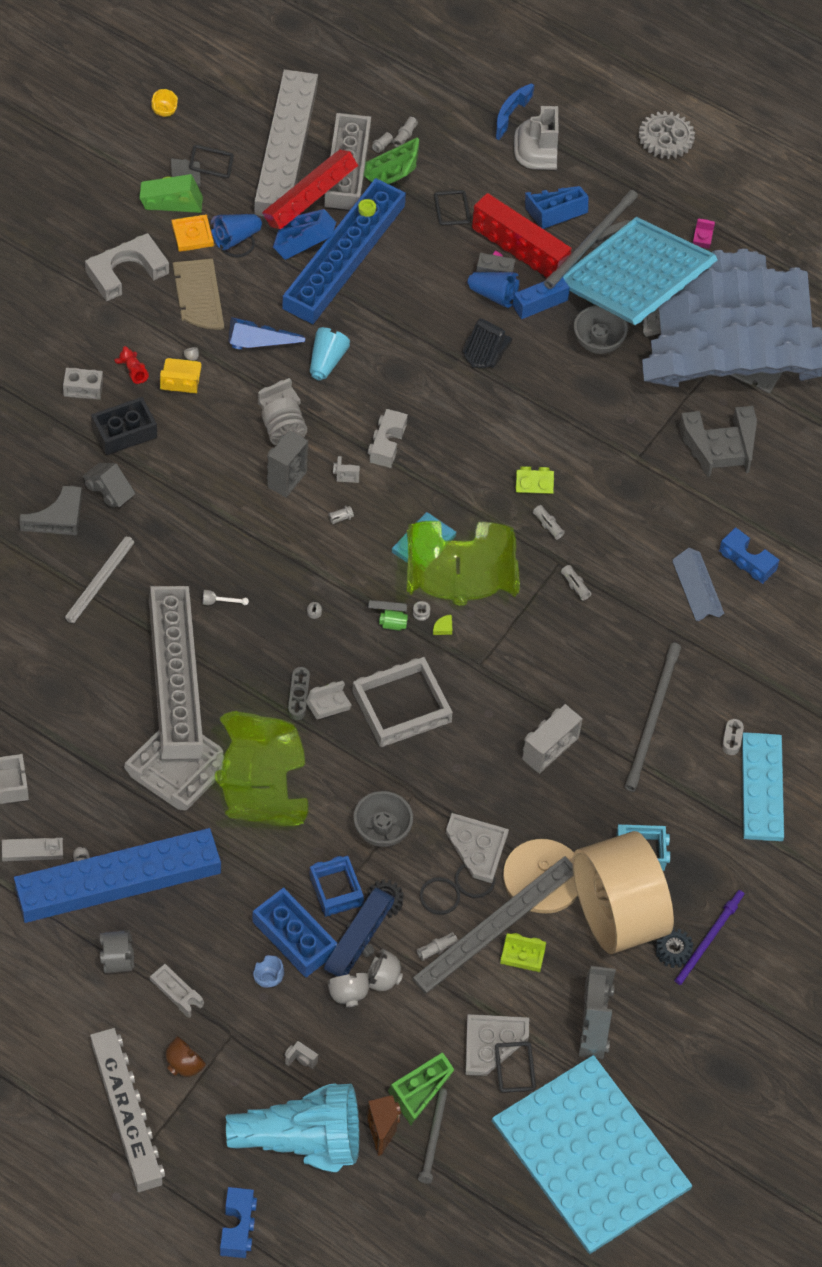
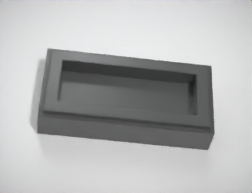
M369 601L368 608L407 612V605L404 603Z

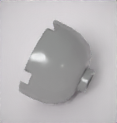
M381 949L379 953H382L379 958L375 956L367 974L368 978H370L369 988L376 991H387L395 984L398 985L403 974L400 973L401 964L398 958L391 952Z
M356 973L357 978L349 974L330 979L327 983L331 997L338 1003L346 1004V1007L357 1006L358 1001L364 999L368 994V974Z

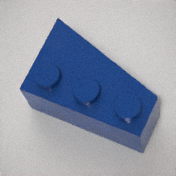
M325 209L298 215L286 226L278 230L273 247L286 260L331 237L336 221Z

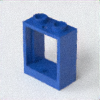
M338 856L331 861L317 862L310 866L309 876L325 917L363 906L364 896L348 856ZM345 871L352 892L326 900L318 878Z

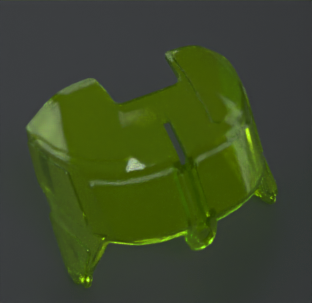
M421 521L408 525L407 592H410V595H413V591L420 587L427 594L438 598L450 599L456 605H466L468 600L490 596L499 589L510 593L513 597L519 594L520 579L518 560L515 555L516 538L513 527L493 522H478L473 541H452L442 538L440 521ZM456 557H460V574L456 573Z
M238 711L225 713L220 717V721L230 735L232 743L225 753L222 770L215 771V779L223 788L224 798L229 808L225 811V814L231 819L248 820L273 826H295L303 823L308 815L307 798L288 799L286 773L289 770L305 765L304 750L297 728L292 723L277 718ZM251 786H254V787H258V786H270V788H257V789H255V788H252Z

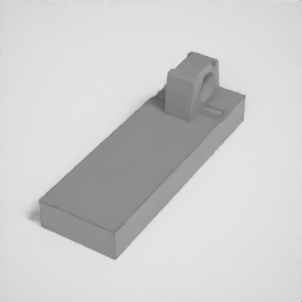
M63 838L2 840V861L63 859Z

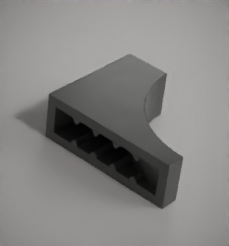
M63 486L61 494L51 506L37 513L21 514V531L77 535L82 504V487Z

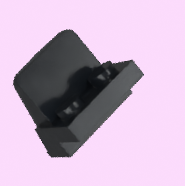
M480 318L475 323L471 335L467 338L462 353H464V357L473 368H487L489 366L494 368L501 360L503 352L511 345L513 338L505 335V331L502 328Z

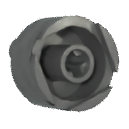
M130 930L100 933L101 946L103 945V951H100L101 963L104 964L105 973L133 971L134 949L131 945L132 935Z

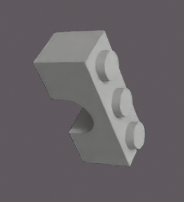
M386 409L384 416H380L378 423L380 428L375 430L373 436L374 444H370L368 449L370 463L389 468L392 467L397 452V443L391 442L388 439H402L407 426L408 414Z

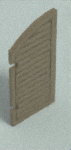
M213 259L174 262V275L180 276V278L175 279L179 307H185L186 309L180 311L182 321L206 329H224Z

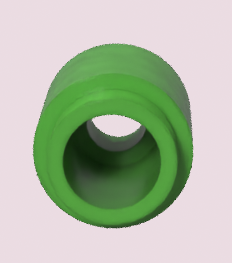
M385 610L384 613H380L379 624H382L383 629L401 631V629H406L408 614H403L400 611Z

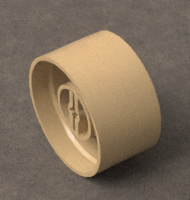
M632 831L577 849L574 852L573 875L579 901L593 935L607 953L614 954L671 934L674 916L668 885L653 849L642 834Z

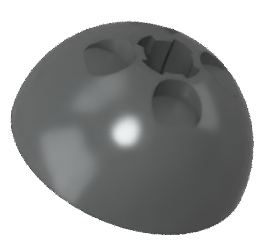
M599 306L586 308L578 314L574 322V332L577 341L584 349L594 354H607L619 348L624 342L628 331L626 320Z
M379 791L368 794L359 801L354 811V824L357 832L366 842L378 847H389L401 842L410 832L413 823V813L410 805L401 796L392 792Z

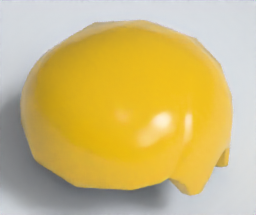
M159 89L153 94L151 101L152 110L159 116L169 117L175 113L178 98L170 90Z

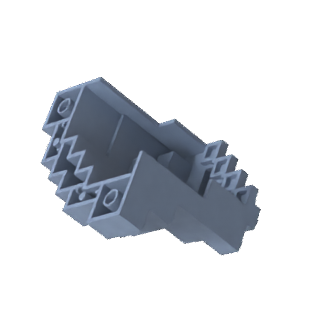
M739 249L737 253H724L723 250L712 251L718 260L710 268L699 274L696 279L685 285L682 290L671 296L668 301L659 306L661 335L658 336V339L651 340L652 355H649V358L642 359L644 381L672 387H679V382L707 375L723 377L740 374L747 376L760 372L776 374L790 371L799 373L800 381L821 377L822 330L820 327L812 328L807 271L800 270L798 267L790 268L788 272H777L775 269H767L766 256L758 254L756 251L749 252L748 249Z

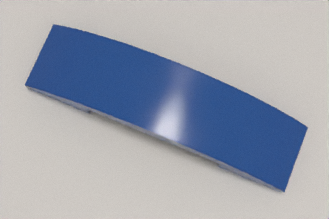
M528 84L515 91L502 105L497 119V140H500L507 131L508 117L518 105L525 107L533 97V84Z

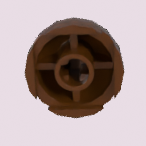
M179 1036L168 1045L165 1053L166 1060L169 1063L167 1068L175 1076L179 1073L183 1077H192L206 1066V1063Z

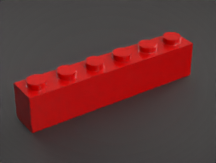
M339 149L264 210L262 214L270 227L282 229L358 167L351 152Z

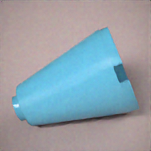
M318 328L310 365V373L314 379H326L349 349L350 340L341 332L337 331L335 334L330 332V328Z

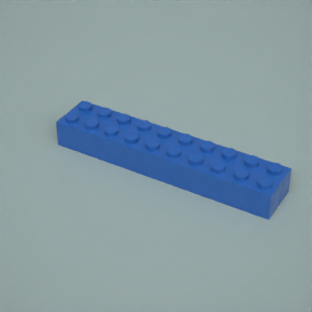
M375 178L333 231L332 236L325 241L285 292L282 309L314 324L405 207L406 193ZM364 199L373 200L376 203L375 214L370 217L362 216L358 211L360 201Z
M208 828L14 877V883L23 919L27 923L221 874V861L211 829Z

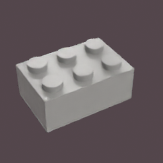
M566 704L560 709H555L547 721L543 720L534 733L530 732L525 737L522 759L540 774L579 738L583 718Z

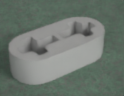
M732 719L727 722L722 749L728 755H735L739 752L744 729L743 723L740 720ZM733 726L736 727V733H735V734H732V727H733ZM730 740L734 741L733 748H730Z

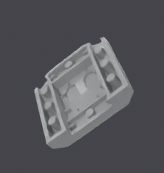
M158 730L125 762L124 768L131 778L178 810H188L229 768L230 762L226 761L221 747L204 735H202L203 749L201 758L162 759L160 732Z

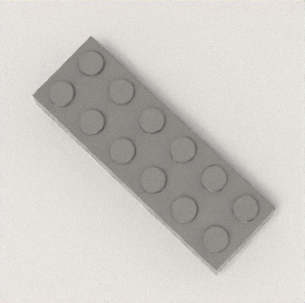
M342 113L336 114L330 156L339 149L350 151L358 167L325 193L324 207L351 210L361 197L371 117Z

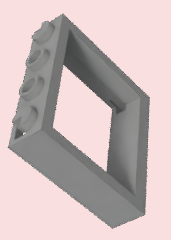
M425 657L412 659L408 663L395 665L391 669L378 671L368 677H360L353 682L352 692L380 748L452 722L453 712ZM421 671L440 710L383 730L364 691Z

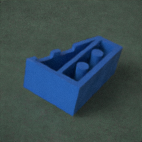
M580 186L558 189V192L548 193L547 190H544L541 194L531 195V192L525 193V209L540 228L544 229L588 213L589 197Z

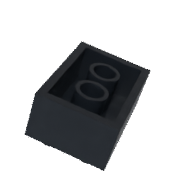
M143 397L91 414L92 429L105 455L157 438V424Z

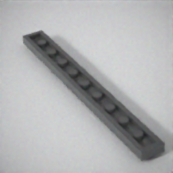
M564 856L415 975L412 980L425 995L572 878L574 876L573 864Z

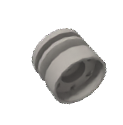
M276 399L262 410L263 422L267 428L270 441L277 446L282 435L285 436L289 430L303 438L305 437L307 426L302 417L299 404L295 399Z

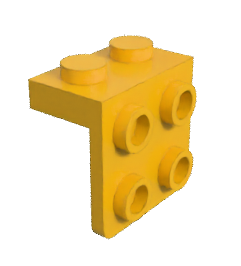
M167 358L164 370H161L160 389L197 393L201 363L198 361Z

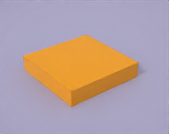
M207 215L172 220L179 252L214 246Z

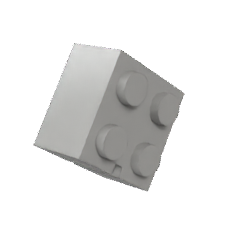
M23 754L0 757V804L29 800Z

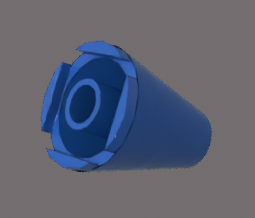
M256 214L216 215L211 220V224H214V229L211 230L213 240L219 248L220 245L223 246L222 250L230 249L260 231L262 221Z
M474 272L468 278V285L471 290L507 308L513 305L510 302L514 299V293L519 290V280L516 279L518 274L515 272Z

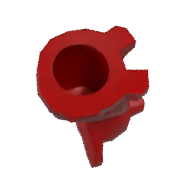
M124 346L119 358L115 359V363H125L130 372L131 380L136 384L144 383L149 377L145 365L136 358L137 353L135 351L132 352L131 349Z

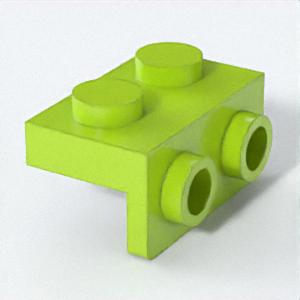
M520 467V470H516V493L553 494L554 471H550V468L539 467V471L531 470V467Z
M507 933L500 964L540 972L546 942L539 938H526L517 933Z

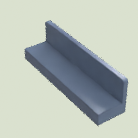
M691 548L686 549L673 559V564L696 621L702 620L709 614L716 617L722 616L724 611L701 553Z

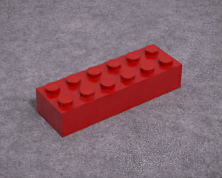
M489 193L474 205L472 228L487 237L491 242L502 247L503 250L516 256L518 260L525 262L532 269L543 274L546 278L556 271L571 255L570 246Z

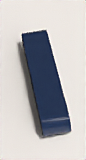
M377 887L371 892L327 960L324 968L325 971L336 977L349 974L391 909L395 900L394 896Z

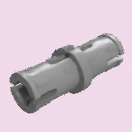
M409 117L404 126L398 130L399 133L392 142L395 147L404 144L412 136V131L418 124L414 117Z
M542 505L537 506L533 510V514L542 522L543 528H547L555 539H559L564 535L565 531L555 522L554 516H550Z
M571 565L565 566L561 573L569 582L570 588L576 591L581 600L588 599L591 596V592L583 583L582 577L576 574ZM573 578L579 584L580 587L576 585V583L573 581Z
M451 932L442 938L433 939L426 946L418 948L417 954L423 961L430 956L443 953V950L457 943L458 939Z

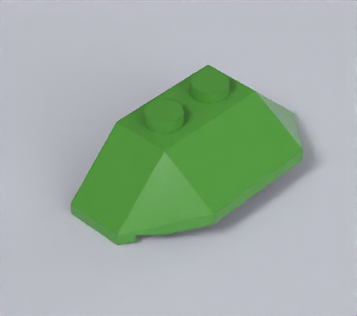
M415 138L367 161L364 176L371 182L377 178L387 184L407 176L417 166L419 139Z

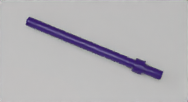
M738 890L731 901L729 900L725 904L722 914L676 977L675 982L678 985H682L729 916L735 913L738 903L745 895L744 892Z

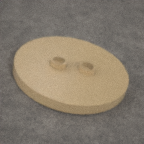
M548 839L531 840L516 847L508 856L503 872L504 885L509 896L513 898L564 856L573 864L574 852L567 846ZM574 876L531 911L536 913H554L570 906L578 897Z

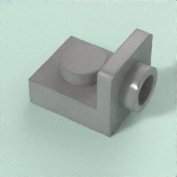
M338 456V463H334L333 474H337V482L359 483L360 466L351 464L341 465L342 456Z
M299 1041L294 1046L291 1045L285 1052V1064L287 1066H290L295 1058L303 1066H309L312 1069L318 1063V1054Z

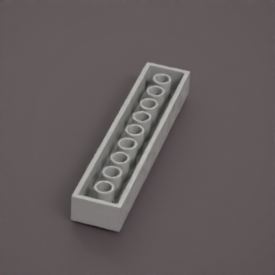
M284 69L255 198L256 215L264 216L262 212L298 182L317 93L318 74Z
M151 586L149 608L162 759L201 758L203 737L189 586Z

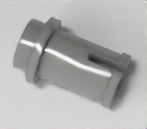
M386 132L381 138L374 140L372 144L373 150L377 153L383 152L385 147L393 141V136Z
M344 506L343 509L328 514L331 517L330 521L332 524L345 519L351 520V517H354L350 506Z

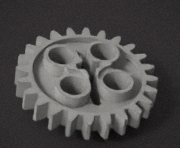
M664 111L663 115L657 112L656 116L651 114L650 118L646 117L645 121H642L639 128L640 144H644L643 149L648 148V153L654 152V156L660 154L661 159L664 155L668 159H670L671 155L676 159L677 154L682 157L683 152L688 153V150L692 148L695 139L694 127L690 126V121L685 122L686 117L680 119V114L673 116V112L667 115L666 111Z

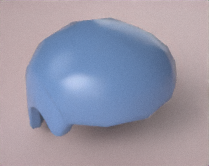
M271 955L265 956L263 962H257L253 971L255 982L263 988L278 985L284 976L281 959Z

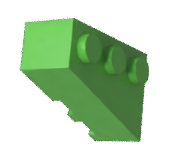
M192 174L141 182L140 200L147 210L202 212L203 196Z
M443 1053L391 1084L388 1090L389 1094L393 1095L394 1101L399 1103L400 1110L410 1125L414 1123L454 1071V1068Z

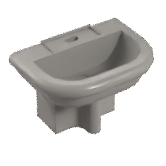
M541 106L539 116L531 117V119L526 120L516 129L514 135V154L516 160L526 168L557 170L558 106Z

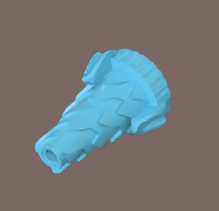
M329 1084L304 1096L303 1100H291L287 1104L274 1105L269 1109L247 1110L248 1113L226 1115V1142L230 1148L263 1147V1150L294 1152L295 1154L306 1155L304 1157V1164L331 1172H338L343 1165H353L358 1159L359 1117L357 1099L352 1084Z

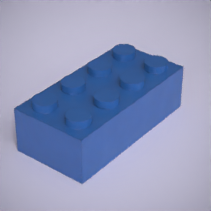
M282 888L253 911V923L305 978L326 963L337 946V942L285 888Z

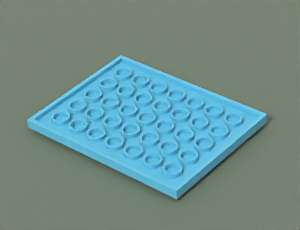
M635 217L571 267L562 277L569 285V291L636 325L647 315L654 312L661 304L668 301L671 296L682 290L690 281L696 279L704 270L710 268L718 259L715 254Z
M594 1055L492 1118L493 1124L589 1254L692 1188L690 1181Z

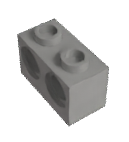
M66 368L63 383L64 396L101 399L103 371Z

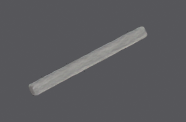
M126 536L67 613L65 619L69 623L76 622L133 546L134 541L131 537Z

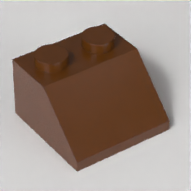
M393 1095L368 1101L367 1121L378 1156L383 1154L397 1131V1123H400L399 1114H401L399 1103L394 1101Z

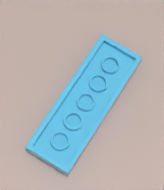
M743 733L744 839L783 841L782 735Z

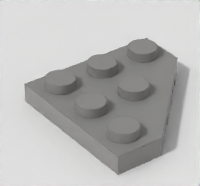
M452 813L446 829L448 838L472 877L492 883L509 829Z
M468 1014L466 1075L487 1076L497 1067L495 1045L497 1043L528 1041L529 1018ZM521 1046L499 1047L500 1062L502 1063Z

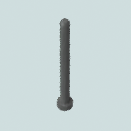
M445 1088L439 1090L423 1171L418 1175V1180L422 1183H432L433 1180L431 1169L447 1097V1090Z

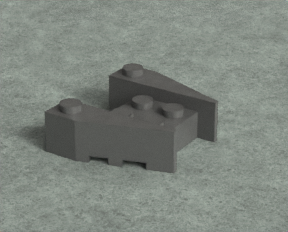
M753 406L735 407L732 420L734 427L704 430L700 411L681 414L679 427L682 440L685 445L689 446L694 458H697L707 477L711 476L712 468L744 465L746 473H749L757 425Z
M591 966L587 972L584 989L583 1026L579 1046V1056L591 1057L594 1055L597 1059H603L605 1052H609L610 1040H607L612 1009H607L609 996L614 995L615 984H613L616 969Z

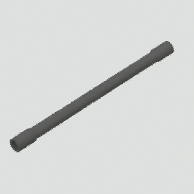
M630 190L621 199V202L559 268L544 281V285L548 289H552L561 280L562 276L619 215L637 199L638 194L634 190Z
M678 643L670 644L666 656V662L639 747L625 784V789L630 792L636 791L640 779V772L675 663L681 650V646Z

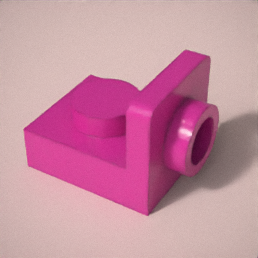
M706 219L697 220L693 240L694 245L710 249L715 225L714 221Z

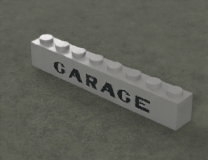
M115 1028L91 1034L93 1052L137 1192L161 1186L162 1177H165L162 1164L158 1165L156 1158H159L156 1145L152 1146L150 1139H153L151 1129L145 1126L144 1121L147 1120L144 1108L140 1109L138 1102H141L138 1089L134 1090L132 1085L135 1083L133 1072H128L126 1066L129 1065V1060L126 1052L122 1053L121 1050L123 1046L121 1035L116 1034Z

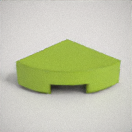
M451 615L441 617L435 623L433 635H452Z

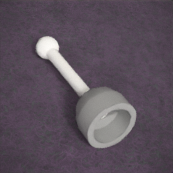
M204 590L202 605H212L216 600L237 602L243 605L249 603L247 598L217 597L211 590Z

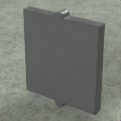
M171 158V177L192 174L197 186L200 187V172L189 168L190 161L187 159ZM194 161L193 167L200 168V162Z

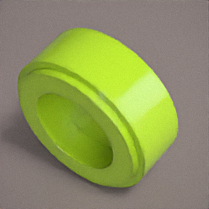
M370 199L360 201L358 205L359 213L365 217L373 216L376 212V203Z

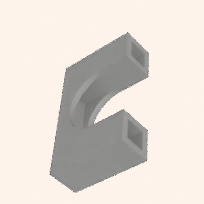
M148 233L85 260V271L106 302L122 295V283L113 272L114 267L119 263L133 261L141 264L153 281L169 274L168 260Z

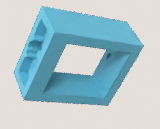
M618 825L616 837L637 831L645 839L659 840V858L657 859L662 871H665L666 863H670V851L666 849V846H669L670 837L669 834H666V826Z

